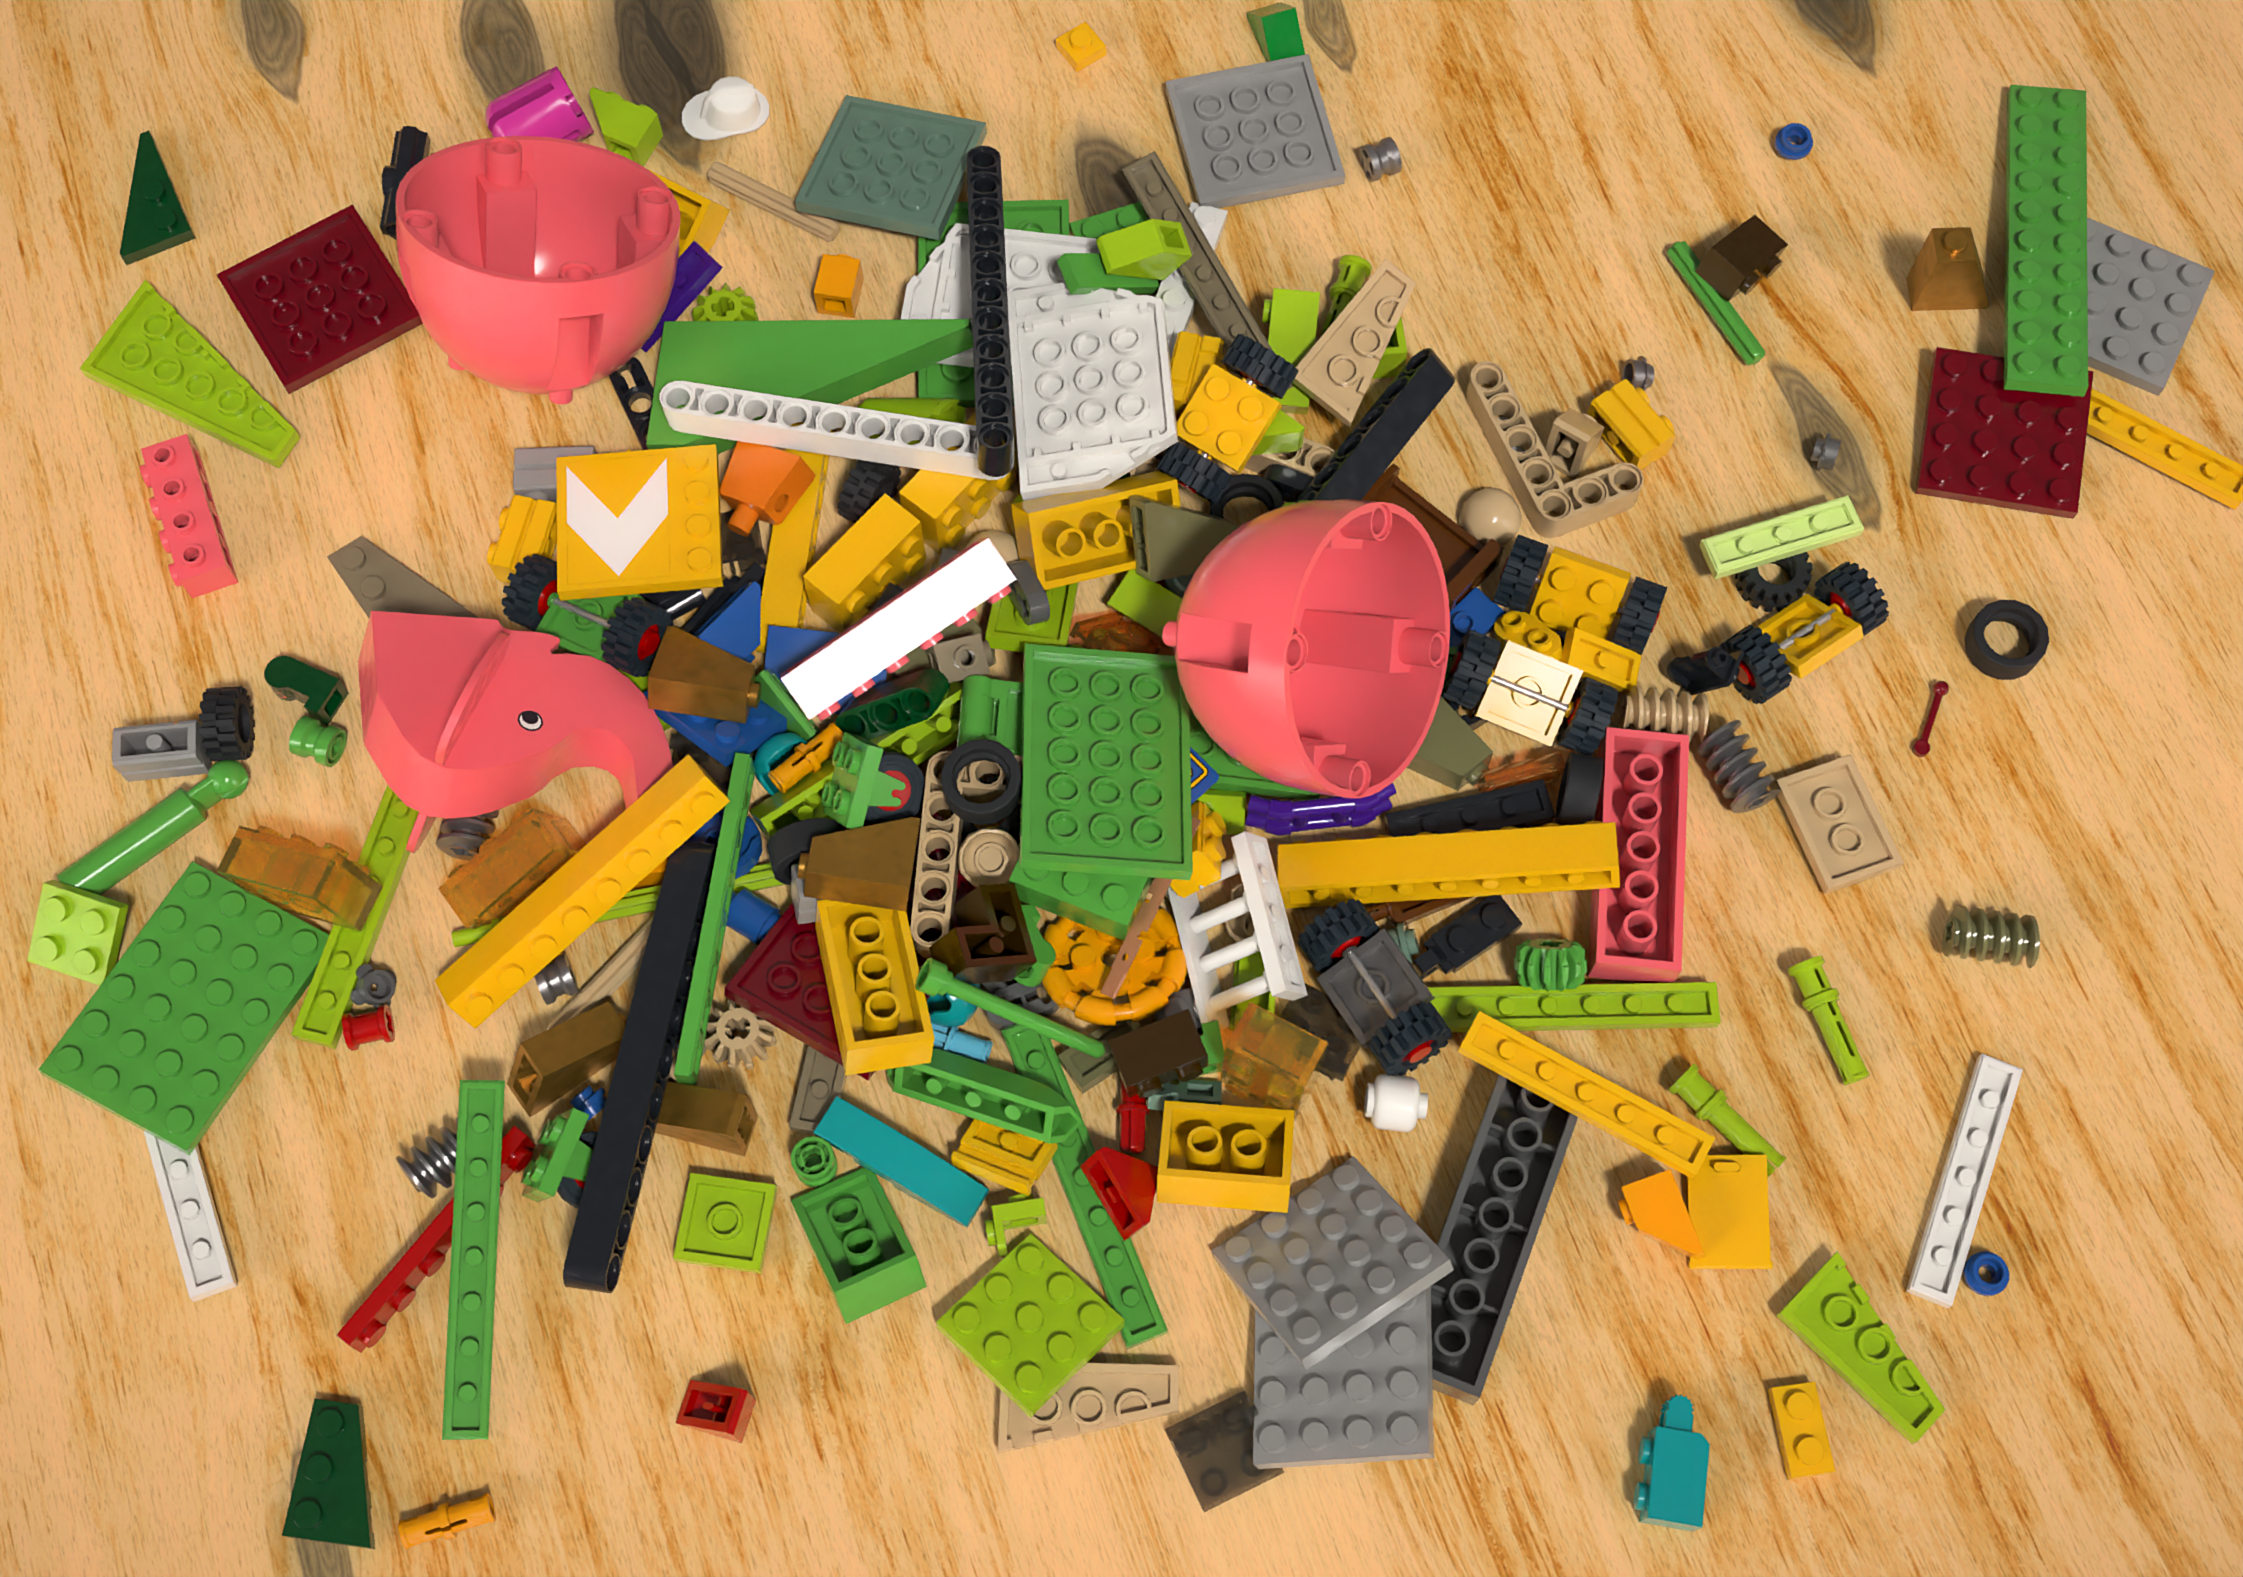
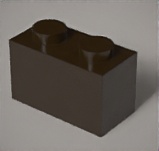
M1753 215L1712 246L1695 272L1729 302L1740 292L1744 295L1751 292L1760 282L1762 275L1766 279L1769 278L1781 266L1783 261L1779 257L1788 244L1760 218Z
M1189 1009L1108 1040L1110 1052L1129 1098L1137 1094L1139 1098L1155 1095L1163 1090V1084L1175 1079H1179V1082L1193 1080L1203 1074V1068L1209 1066L1207 1052Z

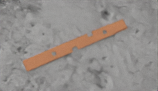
M1192 817V839L1201 823V820ZM1154 878L1148 890V893L1153 895L1149 903L1143 901L1100 993L1113 999L1116 998L1143 942L1138 937L1142 930L1148 932L1173 879ZM1124 954H1128L1129 956L1126 961H1123L1122 959Z

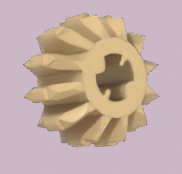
M729 999L727 1001L729 1008L727 1012L724 1013L719 1008H714L712 1011L718 1022H708L707 1033L711 1036L705 1040V1046L708 1050H715L712 1057L716 1063L719 1064L727 1060L729 1069L735 1071L740 1061L743 1060L746 1068L752 1070L754 1068L753 1057L757 1056L763 1061H767L769 1058L763 1047L776 1045L777 1040L775 1036L770 1034L776 1029V1026L742 1006L738 1008L736 1003ZM738 1029L743 1033L747 1031L748 1036L744 1039L739 1036L734 1038L733 1033Z

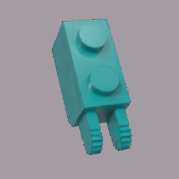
M1682 1394L1670 1397L1668 1401L1664 1402L1665 1404L1661 1405L1662 1409L1660 1411L1662 1414L1659 1415L1658 1426L1648 1432V1437L1642 1436L1638 1461L1639 1464H1645L1643 1482H1637L1634 1509L1640 1510L1639 1522L1694 1532L1703 1526L1710 1444L1701 1433L1692 1432L1693 1404L1690 1402L1691 1399L1689 1400L1687 1396L1684 1397Z

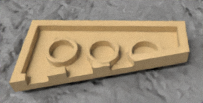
M1385 259L1295 367L1299 372L1292 383L1348 427H1350L1416 282Z
M1086 1363L1031 1418L1000 1389L998 1454L1176 1414L1179 1411V1365Z

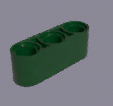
M927 668L868 689L848 703L838 715L836 726L843 734L847 732L871 740L930 718L950 692L949 681L940 671Z

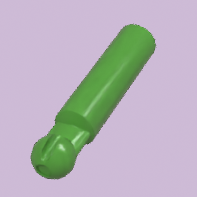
M233 759L214 763L209 769L206 779L189 791L183 788L177 789L56 875L62 883L102 895L206 821L205 811L222 799H233L242 795L248 786V772L240 762Z

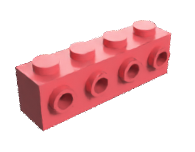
M184 434L142 448L141 452L145 464L139 466L146 486L148 488L152 487L155 496L149 498V503L158 521L162 520L164 530L159 531V537L166 553L172 554L174 563L169 564L168 567L177 587L183 585L189 595L195 598L239 583L200 453L189 436Z

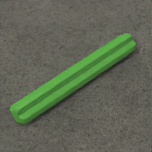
M1685 241L1674 243L1667 251V256L1744 363L1748 366L1758 363L1765 356V350L1731 303L1695 272L1701 262Z

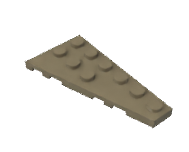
M362 536L327 556L368 618L371 611L479 618Z

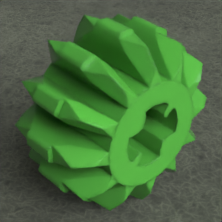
M1554 937L1550 939H1528L1517 946L1516 956H1514L1516 979L1522 986L1531 987L1533 990L1541 989L1548 992L1551 990L1575 989L1585 981V973H1587L1585 949L1578 942H1570L1568 939H1555Z

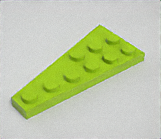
M144 280L80 367V370L86 377L277 468H280L300 439L297 431L146 280Z

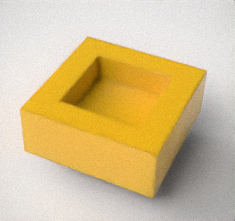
M1086 21L1056 38V48L1076 72L1107 55L1106 45Z

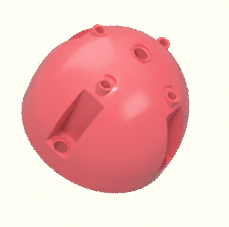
M539 136L493 137L464 142L435 152L414 165L399 184L396 193V239L403 282L410 299L419 312L424 326L432 339L448 355V365L453 369L467 370L475 377L510 391L537 395L549 394L551 402L567 404L572 401L574 390H579L601 381L619 370L635 356L653 334L666 309L675 281L678 262L680 210L673 193L666 184L648 169L633 160L604 148L566 139Z
M1352 499L1313 500L1294 503L1261 514L1242 524L1209 552L1195 571L1185 590L1178 610L1177 622L1169 621L1165 624L1162 638L1167 646L1175 647L1178 678L1195 717L1211 739L1229 756L1258 775L1281 785L1337 797L1363 798L1383 790L1402 774L1420 749L1433 722L1444 685L1449 654L1450 610L1445 575L1439 555L1429 534L1414 515L1400 506L1386 502Z

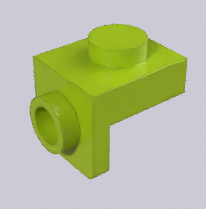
M1019 1194L1008 1198L1009 1203L991 1206L993 1219L985 1220L989 1246L997 1245L999 1257L1008 1255L1004 1230L1047 1224L1043 1197L1035 1199L1034 1194H1029V1196Z

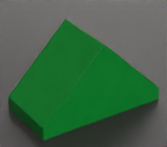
M1280 2L1247 12L1246 17L1266 62L1305 55L1296 7Z

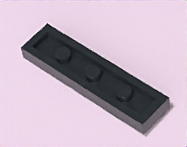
M1544 779L1385 814L1384 822L1389 836L1401 837L1414 836L1421 832L1433 834L1457 833L1464 829L1490 831L1508 826L1520 829L1553 822L1555 814Z

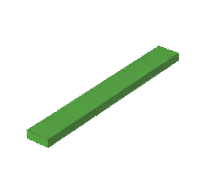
M735 753L727 793L730 802L724 809L674 1070V1076L679 1084L697 1085L755 777V768L750 754Z
M1018 1024L1001 1030L1017 1074L1038 1081L1055 1090L1082 1118L1051 1039ZM1083 1122L1065 1142L1057 1143L1058 1149L1052 1157V1162L1108 1303L1124 1319V1327L1120 1330V1333L1128 1350L1167 1334L1168 1329L1131 1238L1123 1240L1080 1167L1081 1164L1096 1152Z
M460 1080L442 1440L488 1439L505 1089V1081Z

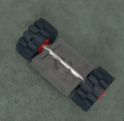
M1349 899L1346 904L1342 901L1337 904L1336 908L1329 907L1326 909V913L1323 916L1317 915L1313 919L1315 922L1307 924L1304 928L1305 932L1300 933L1298 944L1316 971L1323 973L1316 979L1360 1044L1366 1049L1369 1047L1388 1076L1405 1075L1408 1070L1411 1072L1416 1070L1419 1064H1426L1430 1061L1429 1057L1440 1053L1439 1048H1443L1449 1043L1447 1040L1451 1039L1452 1031L1434 1005L1430 1003L1435 997L1386 929L1379 931L1380 928L1359 900Z

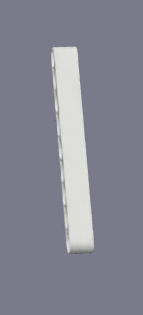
M687 381L670 382L660 392L659 400L667 422L673 430L678 432L986 480H999L1006 476L991 477L979 470L977 465L975 425ZM680 405H686V406H684V407H682V408H676L677 406H680ZM723 410H725V411H724L723 413H721V414H715V413L718 412V411H723ZM764 416L760 420H753L756 417ZM803 422V424L799 426H791L794 423ZM836 428H841V429H842L841 431H838V432H834V433H831V432H830L831 430L836 429ZM874 434H880V435H881L880 437L875 438V439H870V438H869L870 436H872V435H874ZM913 440L921 441L920 443L915 445L908 444L910 441ZM952 446L960 447L955 451L947 450L949 447Z

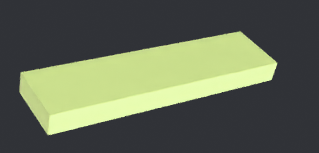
M1849 495L1702 539L1699 547L1714 580L1860 536L1864 531V527Z

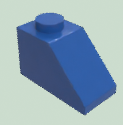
M756 581L745 583L693 636L751 663L756 657L752 652L760 645L761 586Z

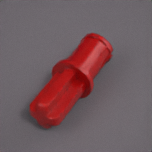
M1121 1079L1120 1105L1116 1106V1113L1120 1114L1119 1149L1126 1154H1140L1145 1150V1115L1150 1113V1109L1146 1105V1098H1139L1138 1094L1130 1098L1128 1097Z

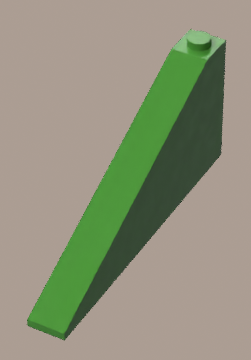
M970 319L664 321L646 446L649 450L716 444L718 454L736 446L737 441L673 430L667 422L659 400L661 390L670 382L687 381L839 404L973 348ZM680 405V406H677L676 408H682V407H684V406H686V405ZM723 410V411H718V412H716L715 414H721V413H723L725 410ZM764 416L756 417L753 420H760Z

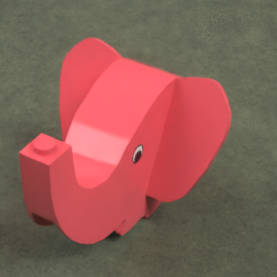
M371 611L358 659L364 745L392 791L406 806L419 811L406 846V850L411 853H415L420 848L436 817L448 819L473 817L499 810L530 798L542 790L553 778L571 768L596 767L610 772L619 780L623 790L625 808L627 809L673 768L669 744L654 709L648 708V700L640 689L628 677L610 664L591 656L568 653L551 654L560 644L558 637L541 632L509 630L504 628L498 619Z

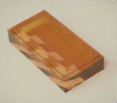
M1561 751L1484 770L1477 786L1479 792L1482 793L1544 779L1545 784L1554 782L1559 779L1565 762Z

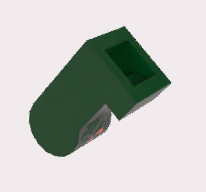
M276 657L266 665L264 670L266 682L279 698L286 701L298 700L305 704L304 708L310 716L318 719L321 724L327 727L349 694L338 678L292 657Z

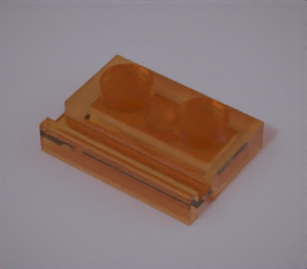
M1118 611L1076 622L1069 633L1072 638L1080 637L1084 641L1082 647L1085 649L1157 654L1162 647L1151 637L1150 632L1134 621L1127 623L1123 619L1124 615Z

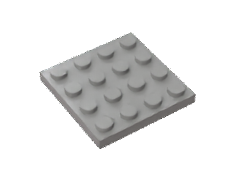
M1309 54L1166 81V94L1199 207L1223 208L1344 184V169Z
M2087 218L2088 366L2159 396L2165 388L2215 271Z
M1354 1156L1291 1197L1288 1204V1213L1269 1212L1211 1250L1218 1265L1305 1370L1314 1366L1454 1270L1446 1254Z
M1431 1286L1308 1370L1302 1367L1255 1310L1253 1465L1258 1469L1434 1458Z

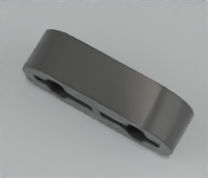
M1027 560L1007 563V566L1016 578V580L1009 584L1012 589L1009 596L1025 624L1029 626L1047 622L1050 618L1049 601Z
M1017 982L992 993L1013 1004L1021 1003L1020 1007L1043 1017L1055 1013L1060 1008L1051 997V1002L1043 1004L1041 999H1035L1027 1003L1026 1000L1037 996V988L1043 986L1042 982L1035 987L1024 986ZM986 1011L988 1022L997 1030L1001 1031L1016 1025L1014 1022Z

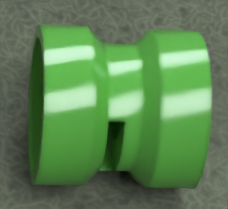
M303 716L292 730L289 739V751L304 758L312 756L317 763L332 767L340 760L344 752L347 732L334 725L322 726L318 719Z
M816 1136L806 1137L794 1146L791 1153V1165L800 1182L807 1187L819 1188L834 1180L838 1171V1161L832 1147L826 1140Z

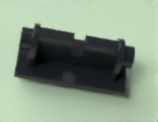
M1713 647L1707 651L1693 654L1692 658L1685 656L1672 659L1666 668V672L1671 679L1682 686L1677 697L1682 691L1689 692L1692 696L1730 686L1739 674V665L1745 652L1741 650L1728 654L1719 647Z

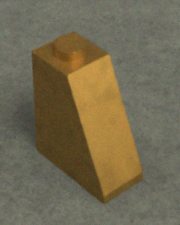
M1971 227L1932 228L1906 278L1911 311L1987 309L1989 303L1984 274Z
M667 625L648 675V708L746 724L751 708H758L761 697V684L755 683V666L677 627Z
M910 817L812 837L809 854L801 853L797 878L805 879L804 897L906 912L920 818Z
M609 1001L520 1043L507 1085L529 1117L539 1113L617 1059L627 1019L623 1014L617 1013Z
M667 1082L655 1133L745 1157L758 1115L746 1094Z

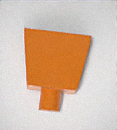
M737 441L719 489L720 496L734 510L727 526L737 534L748 537L757 519L775 526L781 524L813 482L816 475L800 456L767 445Z

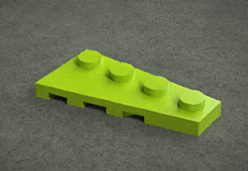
M1837 1251L1776 1316L1911 1444L1916 1443L1943 1414L1945 1408L1913 1361L1908 1360L1894 1340L1896 1336L1887 1323L1883 1324L1868 1302L1870 1298L1860 1284L1857 1285L1845 1268L1847 1264Z

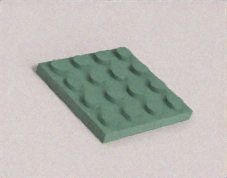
M846 95L795 199L796 209L803 213L940 240L967 180V153L972 148L982 146L987 135L986 122Z

